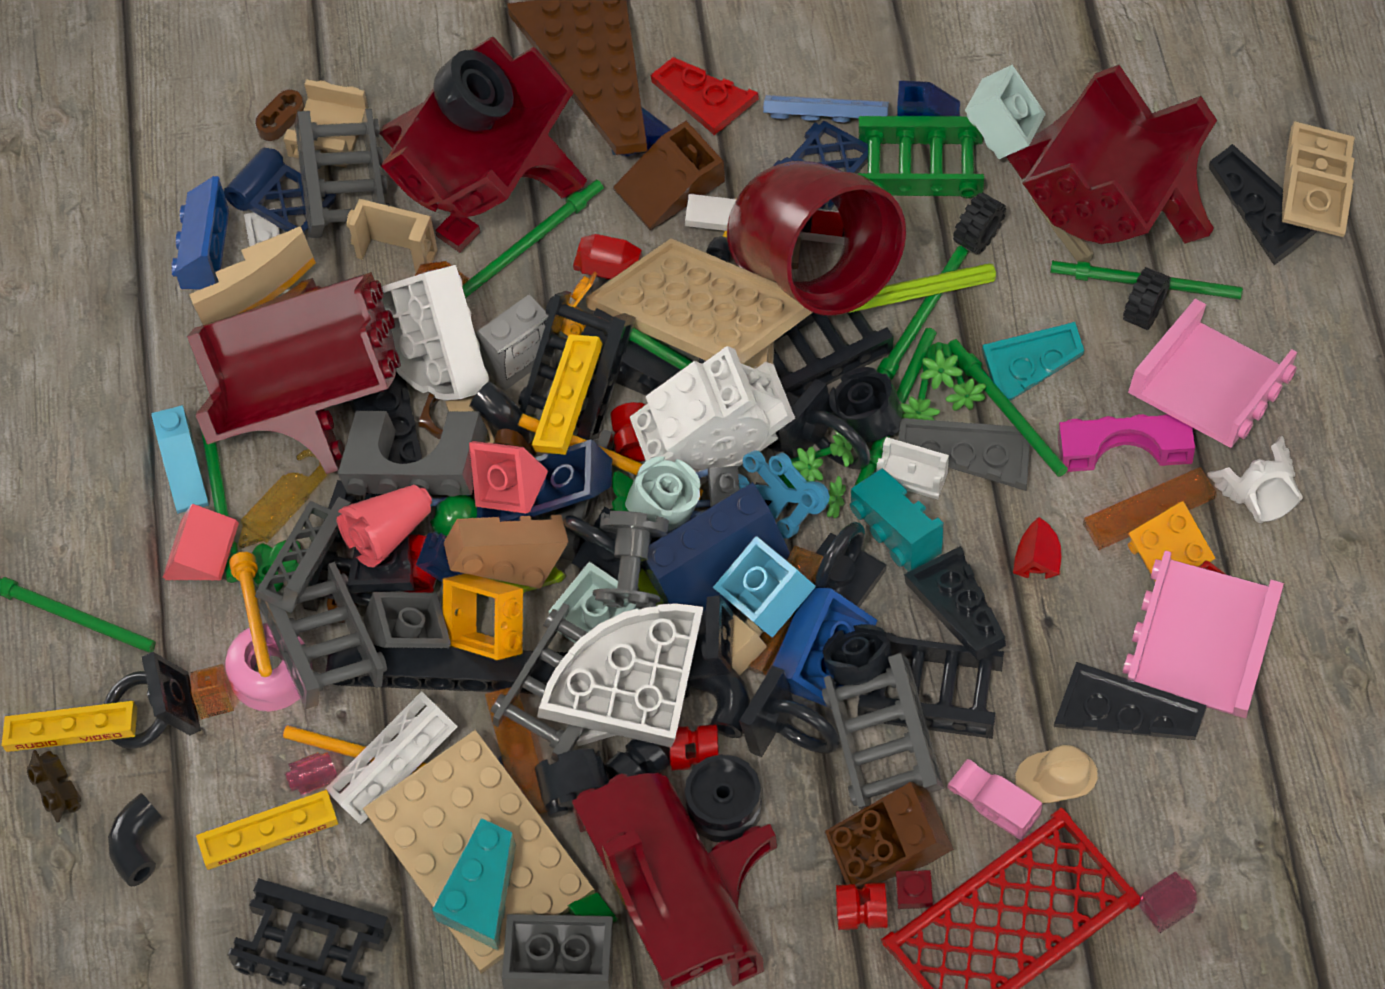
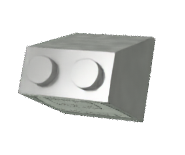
M530 294L475 333L480 343V353L485 369L504 390H507L532 371L548 315L546 311Z

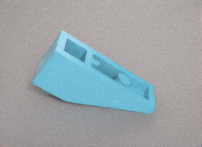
M183 405L151 413L177 514L186 512L191 504L201 507L209 506L190 424Z

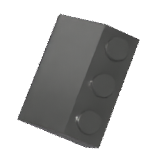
M507 914L502 969L504 989H612L613 917Z

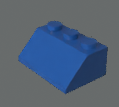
M212 176L189 191L186 204L180 207L182 230L177 231L176 234L178 257L172 260V275L177 277L181 289H203L219 282L215 272L221 270L229 217V208L219 176Z
M814 588L797 608L772 666L784 670L792 694L826 706L822 689L826 688L824 677L831 676L825 665L823 647L826 641L842 629L844 634L855 631L854 625H876L877 619L831 588Z

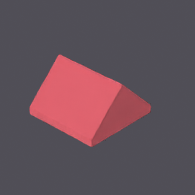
M477 441L470 442L469 448L476 507L525 514L530 512L548 470L524 447Z
M191 504L181 519L163 578L165 580H221L239 522L231 517Z

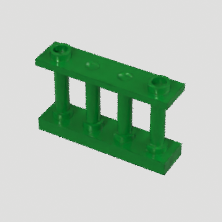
M859 116V139L868 144V173L858 174L870 179L892 196H961L963 198H972L983 192L984 174H974V144H983V136L977 127L969 121L968 116ZM880 144H899V173H880ZM911 144H930V174H911ZM943 144H961V174H943Z

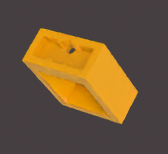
M466 573L443 578V617L451 642L450 646L496 660L523 654V588ZM477 593L495 598L494 637L476 632Z

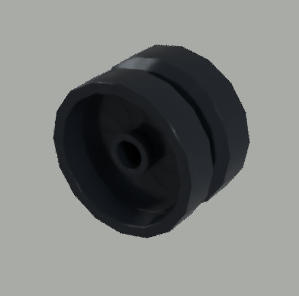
M720 754L705 758L695 765L688 775L685 786L686 808L688 816L699 835L712 842L726 840L732 842L742 837L745 831L758 824L762 810L761 785L757 773L748 762L736 756Z

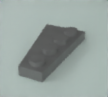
M901 418L898 441L949 455L948 468L1021 490H1027L1030 444L1015 426Z

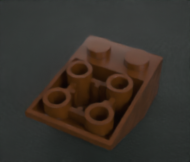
M686 120L662 135L613 186V190L645 226L652 230L686 208L689 194L706 195L724 183V161Z
M912 782L907 783L825 831L846 884H855L858 889H862L867 883H880L896 877L897 871H913L924 867L954 850L929 791Z

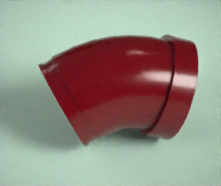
M810 161L785 162L770 167L756 175L737 197L727 224L729 250L738 267L776 282L786 294L804 308L821 315L848 313L874 298L895 273L902 258L906 241L904 214L899 203L890 193L865 176L843 172L834 167ZM831 199L840 213L844 227V244L839 260L831 270L816 279L794 282L791 273V261L797 238L810 217Z

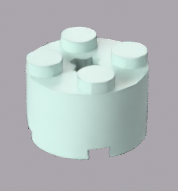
M654 457L647 460L640 467L629 490L625 505L629 512L647 514L648 521L656 522L657 516L667 519L669 521V533L689 521L700 497V479L696 472L681 460L676 459L673 462L664 460L665 457Z

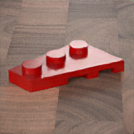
M674 57L651 74V82L714 136L759 100L758 92L751 89L745 91L734 86V82L723 78L721 81L707 75L706 70Z

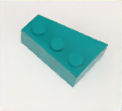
M881 468L851 488V503L849 506L856 518L859 520L864 519L870 526L869 530L878 543L883 542L888 547L890 556L899 567L904 566L909 572L942 554L944 522L938 517L931 520L923 513L926 510L925 505L920 501L913 504L905 495L907 494V489Z
M481 818L432 909L437 922L498 951L516 848L512 832Z

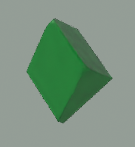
M598 892L567 905L571 916L613 917V923L617 921V917Z

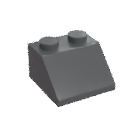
M373 592L363 618L373 645L390 648L450 647L451 642L437 593Z

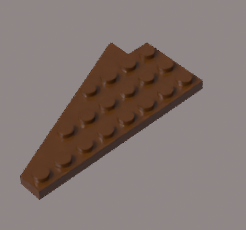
M531 0L507 3L510 18L530 44L541 53L574 92L571 97L615 154L647 151L627 1Z

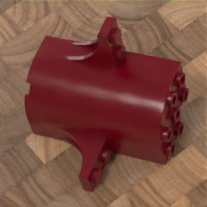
M490 37L470 49L492 59L505 73L513 91L511 110L504 117L496 120L490 130L469 131L453 124L440 110L433 88L424 102L385 124L379 131L382 138L392 148L381 167L415 202L433 212H436L437 209L451 212V217L476 216L499 205L509 198L521 177H528L542 182L557 193L561 199L583 188L587 182L585 176L548 135L574 92L536 48L532 47L517 57L512 58L495 37Z
M1120 65L1095 73L1077 101L1060 118L1034 135L1028 147L1006 156L1020 178H1025L1023 185L1042 212L1049 218V221L1054 226L1077 238L1098 244L1117 243L1148 233L1161 211H1163L1185 244L1208 237L1214 230L1200 198L1197 182V163L1201 147L1217 122L1216 117L1202 96L1152 113Z
M372 272L322 288L319 285L316 286L314 279L310 278L301 281L290 291L267 303L245 312L195 327L189 333L187 339L210 394L209 398L195 414L207 444L251 431H272L292 437L306 446L317 457L326 474L339 470L345 449L341 440H336L332 430L334 428V421L330 411H325L324 408L388 389L395 378L396 368L401 367L400 357L395 349L391 330L395 328L394 317L390 310L385 309L382 301L384 298L382 285L379 280H374Z
M660 773L639 774L630 777L627 774H620L612 778L607 785L596 790L593 788L581 792L575 800H572L577 827L580 832H587L657 970L658 979L663 989H675L723 965L726 967V975L732 986L764 972L763 957L740 915L739 896L744 880L753 866L762 857L777 848L776 834L770 824L763 827L754 826L745 831L742 837L732 842L728 840L722 841L715 845L710 852H707L672 783L666 776Z

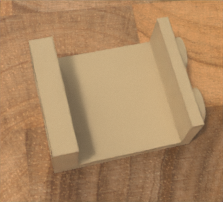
M306 79L304 85L308 100L303 111H310L311 122H316L317 125L362 123L364 111L368 109L365 91L352 86L343 87L332 85L326 81ZM287 129L284 137L287 154L289 157L299 158L295 130ZM359 135L318 137L317 141H314L315 150H320V153L351 152ZM348 164L334 165V166H339V167L347 168V165H348Z
M359 199L355 210H350L348 214L347 228L350 229L351 244L354 245L358 259L363 260L372 239L410 249L415 273L429 272L438 251L431 216Z

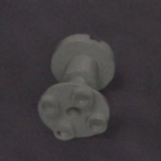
M610 511V515L606 513L601 514L600 528L616 534L614 557L620 558L617 589L593 590L595 600L603 602L604 606L623 608L624 602L636 604L638 609L656 607V604L660 602L659 596L637 591L640 562L648 560L650 538L667 536L669 524L667 519L657 516L656 522L648 521L649 519L645 513L629 511Z

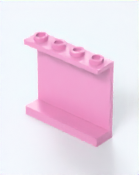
M1194 299L1135 369L1128 393L1232 448L1239 438L1245 439L1253 426L1252 421L1254 419L1259 421L1268 406L1267 402H1274L1283 386L1281 384L1283 382L1288 384L1297 369L1293 365L1297 352L1291 349L1280 364L1201 323L1206 304Z
M1164 551L1162 561L1155 560L1150 579H1154L1156 582L1153 592L1146 591L1141 610L1147 611L1144 623L1137 622L1132 641L1137 643L1134 655L1128 653L1123 673L1128 674L1129 680L1207 705V708L1246 718L1284 583L1270 580L1268 587L1171 560V552Z

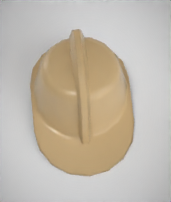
M1061 745L1050 751L1029 756L1019 765L1016 772V786L1042 802V804L1087 795L1094 788L1098 779L1097 767L1094 761L1085 752L1071 745Z

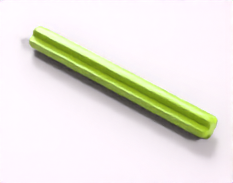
M988 263L885 285L869 302L850 312L994 282L996 270L993 264Z

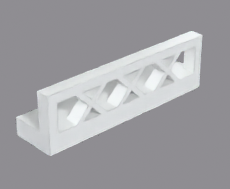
M421 691L325 789L341 807L359 824H362L368 818L362 808L407 778L457 726ZM426 705L427 707L417 717H415V715ZM397 733H399V735H398L393 741H391V739H392ZM375 757V759L367 766V763ZM350 782V785L340 794L339 792Z

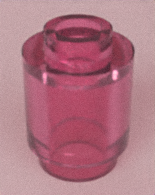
M317 752L288 764L290 771L285 772L291 791L299 790L300 795L331 783L330 780L337 777L328 752L321 755Z

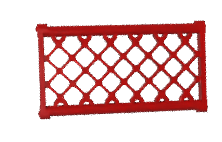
M1059 808L1050 815V820L897 932L893 933L891 931L881 938V942L920 989H933L921 972L938 974L940 976L939 989H942L943 979L946 975L963 977L965 979V989H968V982L972 978L988 980L990 982V989H1021L1128 908L1130 910L1134 909L1142 903L1139 894L1128 885L1073 822L1068 813L1063 808ZM1064 827L1078 844L1061 842L1058 830ZM1041 843L1047 847H1052L1055 851L1053 863L1034 862L1031 850ZM1071 849L1078 851V865L1076 867L1059 865L1057 863L1058 850ZM1086 852L1100 870L1084 868L1082 866V854ZM1013 863L1025 867L1028 870L1026 883L1007 882L1004 870ZM1034 868L1050 870L1052 872L1051 885L1049 887L1032 885L1030 883L1031 870ZM1059 871L1076 874V888L1073 890L1057 888L1055 886V874ZM1081 875L1099 876L1102 880L1101 891L1093 893L1080 890ZM1106 878H1109L1123 894L1118 899L1113 895L1105 893L1104 885ZM986 883L998 887L1001 891L1000 901L997 904L980 902L977 890ZM1007 888L1023 890L1025 892L1024 905L1022 907L1005 905L1003 903L1004 890ZM1032 891L1048 893L1050 896L1049 908L1040 910L1028 907V894ZM1054 895L1072 896L1075 899L1074 911L1071 913L1054 911L1052 908ZM1081 897L1097 899L1100 912L1091 919L1086 915L1079 914L1077 912L1078 899ZM959 903L973 909L972 922L970 924L953 922L950 910ZM980 908L996 910L998 912L997 925L995 927L977 925L975 922L977 910ZM1005 911L1022 914V928L1019 930L1002 928L1000 926L1001 914ZM1029 914L1045 916L1048 920L1046 932L1036 933L1027 931L1025 929L1026 916ZM1054 917L1070 919L1073 932L1064 939L1058 935H1053L1050 932L1051 919ZM932 923L945 928L944 943H926L923 940L922 930ZM953 928L968 930L971 933L969 946L957 947L949 945V931ZM978 931L993 933L996 937L994 949L982 950L974 948V933ZM1003 934L1018 936L1020 938L1019 952H1000L998 950L999 936ZM1037 938L1044 940L1046 952L1037 959L1025 955L1022 951L1024 939ZM904 943L918 949V959L915 964L899 948ZM934 949L942 951V965L939 968L921 965L922 950ZM947 953H965L968 956L967 968L964 971L947 969L945 966ZM973 955L990 956L993 959L991 973L972 972L970 970L971 957ZM998 958L1016 960L1019 972L1009 980L1004 976L997 975L995 973L996 960Z

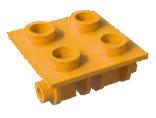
M596 272L590 278L584 275L571 295V298L574 300L571 304H568L569 306L581 310L577 307V304L592 286L597 275ZM564 318L560 331L567 336L569 334L581 335L586 326Z
M1184 501L1179 502L1128 533L1131 538V542L1128 543L1129 550L1134 555L1140 554L1150 574L1152 573L1155 560L1162 561L1164 551L1171 552V560L1196 567L1200 566L1205 560L1211 562L1216 559Z

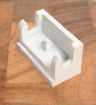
M886 437L883 444L882 458H879L877 462V471L883 468L907 491L938 500L948 474L949 455Z

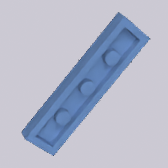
M766 95L763 113H771L770 117L777 119L789 118V114L801 115L803 120H819L820 116H831L832 121L849 122L850 118H859V116H888L889 102Z

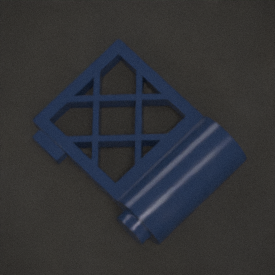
M823 120L820 125L815 122L808 129L804 137L806 138L805 142L790 158L786 157L782 161L778 160L773 166L791 161H804L802 158L805 155L818 154L820 162L817 163L836 169L844 168L845 172L858 174L868 162V144ZM826 133L834 137L837 143L821 145L820 138ZM856 149L863 154L857 158L847 159L845 150ZM840 152V160L825 161L823 153ZM830 199L819 209L831 210L835 204Z
M261 148L224 189L226 200L236 209L241 211L249 209L286 232L298 228L288 221L287 216L304 214L306 221L302 224L301 228L304 235L308 233L301 173L284 164L283 157L277 150ZM287 177L297 183L298 189L281 190L280 183ZM325 194V197H321L324 199L322 207L329 209L336 201V194ZM300 196L302 206L285 208L283 198ZM279 199L280 209L269 210L261 204L265 200Z

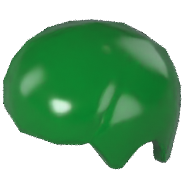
M467 495L448 496L445 500L436 504L434 519L430 521L436 535L439 537L440 533L448 536L457 519L477 518L475 499Z

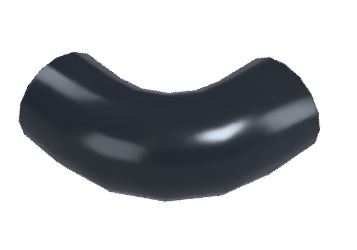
M488 381L474 396L469 407L474 411H479L480 415L496 432L500 429L516 431L529 444L531 431L518 426L519 420L524 413L503 391Z
M732 668V674L691 679L690 686L692 688L708 692L716 698L717 708L710 725L717 724L718 733L724 736L740 738L743 734L740 719L751 700L747 685L738 673Z
M142 793L131 800L116 816L108 836L109 857L118 874L130 887L137 886L146 881L155 870L156 864L145 852L142 842L145 834L163 819Z

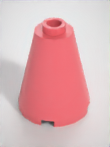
M411 485L345 506L338 511L342 513L337 517L339 531L349 549L355 546L361 553L356 558L367 567L374 568L430 514L432 499L424 488Z

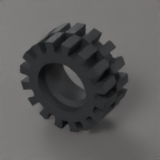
M984 192L977 194V197L971 200V204L966 206L965 213L961 214V220L956 224V230L953 233V241L974 254H980V251L983 252L986 245L989 246L992 237L995 238L997 234V229L1001 227V221L1005 218L1006 206Z
M1145 267L1141 275L1139 274L1132 293L1128 297L1129 300L1125 306L1123 320L1149 330L1163 306V301L1167 295L1166 292L1170 286V276Z

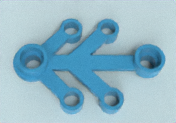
M757 450L744 455L742 460L744 468L751 473L757 471L769 485L755 486L764 500H772L768 507L774 519L779 516L789 502L799 503L790 516L777 522L783 538L788 539L796 535L799 531V525L809 513L818 514L826 508L830 496L825 485L820 482H807L791 464L789 456L785 453H779L771 457L769 465L765 462L763 454ZM738 474L739 489L750 484L745 476ZM784 474L796 489L788 488L778 475Z

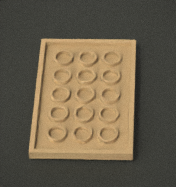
M672 238L586 296L587 308L593 311L598 308L613 317L622 313L636 317L634 328L705 361L726 346L734 348L741 364L813 313L786 294L776 282Z
M476 730L362 808L432 907H434L481 818L512 832L516 848L505 903V915L500 933L499 951L447 926L481 974L504 957L507 914L565 915L569 912L567 905L595 893L592 885Z

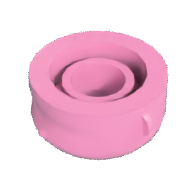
M263 623L269 656L281 658L282 662L279 666L272 670V674L269 677H262L259 672L254 671L257 661L249 627L232 641L227 651L225 670L234 694L242 703L255 710L269 712L291 706L300 699V696L268 624ZM298 636L297 638L300 644H305L304 641L300 638V636Z

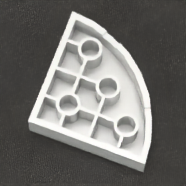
M456 265L422 273L382 286L384 292L383 304L386 310L391 311L395 321V328L391 330L395 349L401 361V367L396 368V372L415 389L422 393L430 392L435 395V398L441 400H458L476 395L489 381V376L480 353V343L475 335L471 321V311L467 306L464 296L462 279L458 274Z
M662 604L657 607H647L639 610L637 608L626 611L600 623L581 637L560 661L547 683L537 717L672 747L678 728L703 607L684 604Z

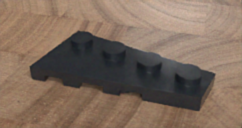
M1230 145L1210 160V171L1273 265L1277 264L1318 232L1317 230L1282 222L1283 189L1236 146Z
M397 372L388 389L349 401L354 413L356 411H387L396 430L388 458L389 461L398 464H408L422 459L406 381Z
M961 546L904 574L905 584L977 661L1006 646L1005 635L992 609L988 607L985 595L974 578V572L970 564H967Z

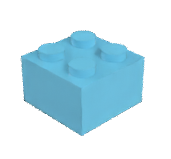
M757 536L713 586L716 591L772 638L816 587Z

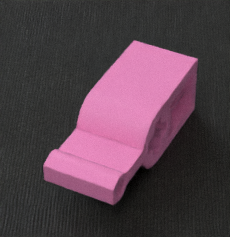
M969 759L965 761L948 784L950 791L972 803L981 815L1019 840L1025 837L1041 815L1042 802L1005 778L996 774H989Z

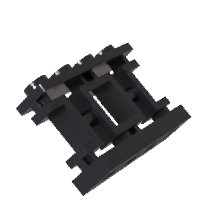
M260 878L257 879L253 889L255 897L254 900L251 899L249 907L252 913L263 917L252 942L238 937L235 938L234 948H230L228 957L236 971L252 976L255 972L265 975L272 983L284 986L288 982L298 985L299 989L368 988L369 982L367 977L355 972L365 947L382 952L384 941L388 942L392 927L387 916ZM276 909L293 913L286 930L272 926L277 916ZM300 928L327 935L318 961L290 954ZM340 928L358 933L351 950L337 946L342 934ZM267 939L281 943L276 954L278 962L260 957ZM331 959L346 963L341 975L343 982L325 976Z

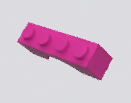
M1138 414L1131 418L1107 416L1098 420L1083 421L1081 419H1070L1066 422H1059L1060 460L1068 468L1067 472L1094 470L1097 461L1106 451L1122 445L1137 446L1146 450L1155 458L1159 466L1193 463L1195 452L1193 428L1169 414L1161 416Z

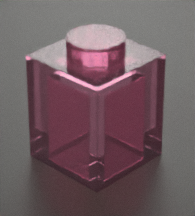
M1175 871L1143 892L1139 907L1161 934L1194 912L1197 893L1193 885L1187 879L1182 880Z

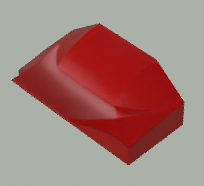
M599 234L581 237L573 269L581 271L582 274L592 275L596 272V277L613 279L642 259V250L624 239Z

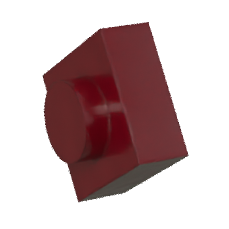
M450 215L435 232L436 237L460 253L480 233V227L468 217H451Z
M931 870L896 872L898 909L930 908L933 905Z

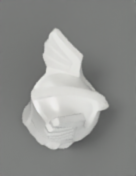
M1283 436L1278 437L1271 446L1275 461L1257 459L1250 464V467L1241 478L1230 467L1207 473V476L1215 482V487L1222 491L1223 496L1230 497L1237 504L1244 503L1258 523L1269 522L1283 517L1303 499L1294 481L1293 461L1290 458L1289 449L1285 446Z

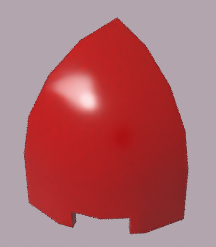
M1040 517L1030 524L1019 542L1015 555L1013 574L1029 578L1030 573H1045V579L1060 574L1062 555L1059 539L1051 526Z

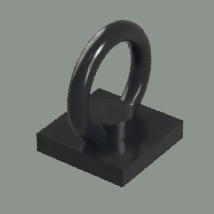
M816 378L791 407L795 419L778 430L783 452L792 459L798 457V448H802L807 453L808 448L813 447L814 444L820 450L830 447L831 442L824 435L828 428L831 427L841 434L857 453V456H853V464H849L847 468L856 470L865 468L870 462V451L866 442L851 425L833 414L829 404L827 384ZM827 455L830 459L845 467L842 456Z
M604 506L593 526L573 515L566 516L563 521L565 527L584 539L572 564L583 570L591 562L618 581L620 558L614 557L616 534L600 528L601 514L606 513L610 515V511L613 510ZM660 537L650 538L649 544L656 541Z
M853 522L844 527L837 536L830 532L801 573L816 586L815 588H831L857 607H860L885 573L886 564L861 550L865 538V529L861 523Z
M155 652L142 656L144 671L133 672L121 678L111 688L104 701V704L118 703L124 693L130 688L140 684L148 685V700L153 708L156 719L146 731L135 735V737L111 739L114 744L122 748L137 749L152 743L163 733L168 724L189 736L201 731L189 673Z
M771 666L740 719L750 753L762 758L776 733H780L794 744L812 752L827 754L836 751L840 745V738L835 728L817 712L794 702L784 670ZM790 715L810 724L826 740L811 737L794 728L788 723Z

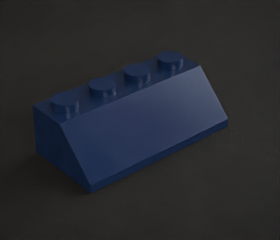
M592 439L569 446L566 455L547 453L535 457L548 470V473L531 511L525 514L477 507V518L499 517L500 522L519 521L520 516L534 517L593 498L611 487L612 458Z

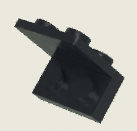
M720 595L707 597V608L701 616L688 680L732 674L733 612Z

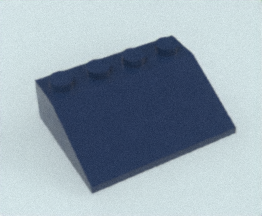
M753 482L667 533V536L661 537L649 544L648 560L640 562L664 604L703 607V611L707 608V597L718 595L721 596L732 611L737 609L716 591L713 586L756 536L797 569L769 507Z

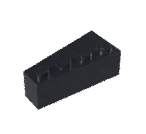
M598 308L593 313V315L608 321L611 318L613 319V316ZM586 326L581 335L599 337L603 343L601 349H604L607 340L604 333ZM629 340L616 383L647 396L681 370ZM675 351L676 353L680 354L681 356H683V357H685L686 359H688V360H690L691 362H693L692 359H690V358H688V357L682 355L681 353ZM595 367L593 374L596 375L598 368Z

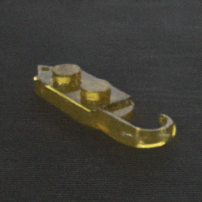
M309 449L303 450L296 456V459L299 461L305 457H315L317 459ZM320 462L319 466L309 477L299 473L283 474L240 520L242 523L238 543L240 549L262 541L267 544L310 498L309 495L328 475L325 473Z

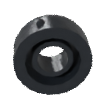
M474 50L458 52L439 69L434 78V95L440 110L448 120L462 129L469 131L490 130L496 120L504 117L512 108L513 91L508 78L492 59Z

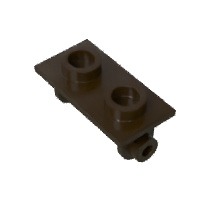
M33 750L29 766H27L28 778L31 784L36 785L39 789L45 810L47 812L51 811L55 821L58 823L61 820L63 811L68 810L70 813H73L81 808V797L71 780L63 783L58 782L66 779L68 776L58 755L47 751L39 756L37 750Z

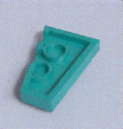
M1075 322L984 344L981 349L991 380L1010 401L1084 354L1083 344Z

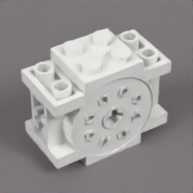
M726 346L703 364L693 361L646 396L648 404L630 416L646 461L654 457H665L664 460L673 462L678 459L687 463L695 472H700L709 467H739L743 464L742 460L745 454L754 450L760 452L778 439L776 432L795 419L774 365L764 362L754 369L741 364L736 350L729 346ZM706 476L700 479V485L708 480Z

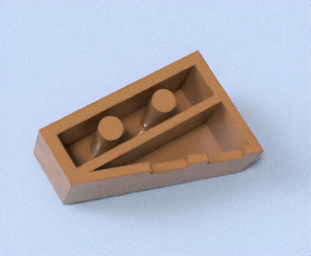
M551 515L550 520H531L530 516H520L519 521L500 522L499 517L457 519L444 541V546L451 571L541 589L569 541L561 515Z

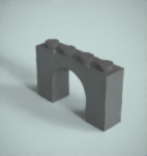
M356 411L338 471V476L347 493L355 495L366 493L386 494L407 486L416 485L419 488H424L429 494L448 496L472 494L473 477L469 443L472 441L485 442L488 433L479 411H448L437 447L425 458L408 464H398L388 460L396 430L387 411Z

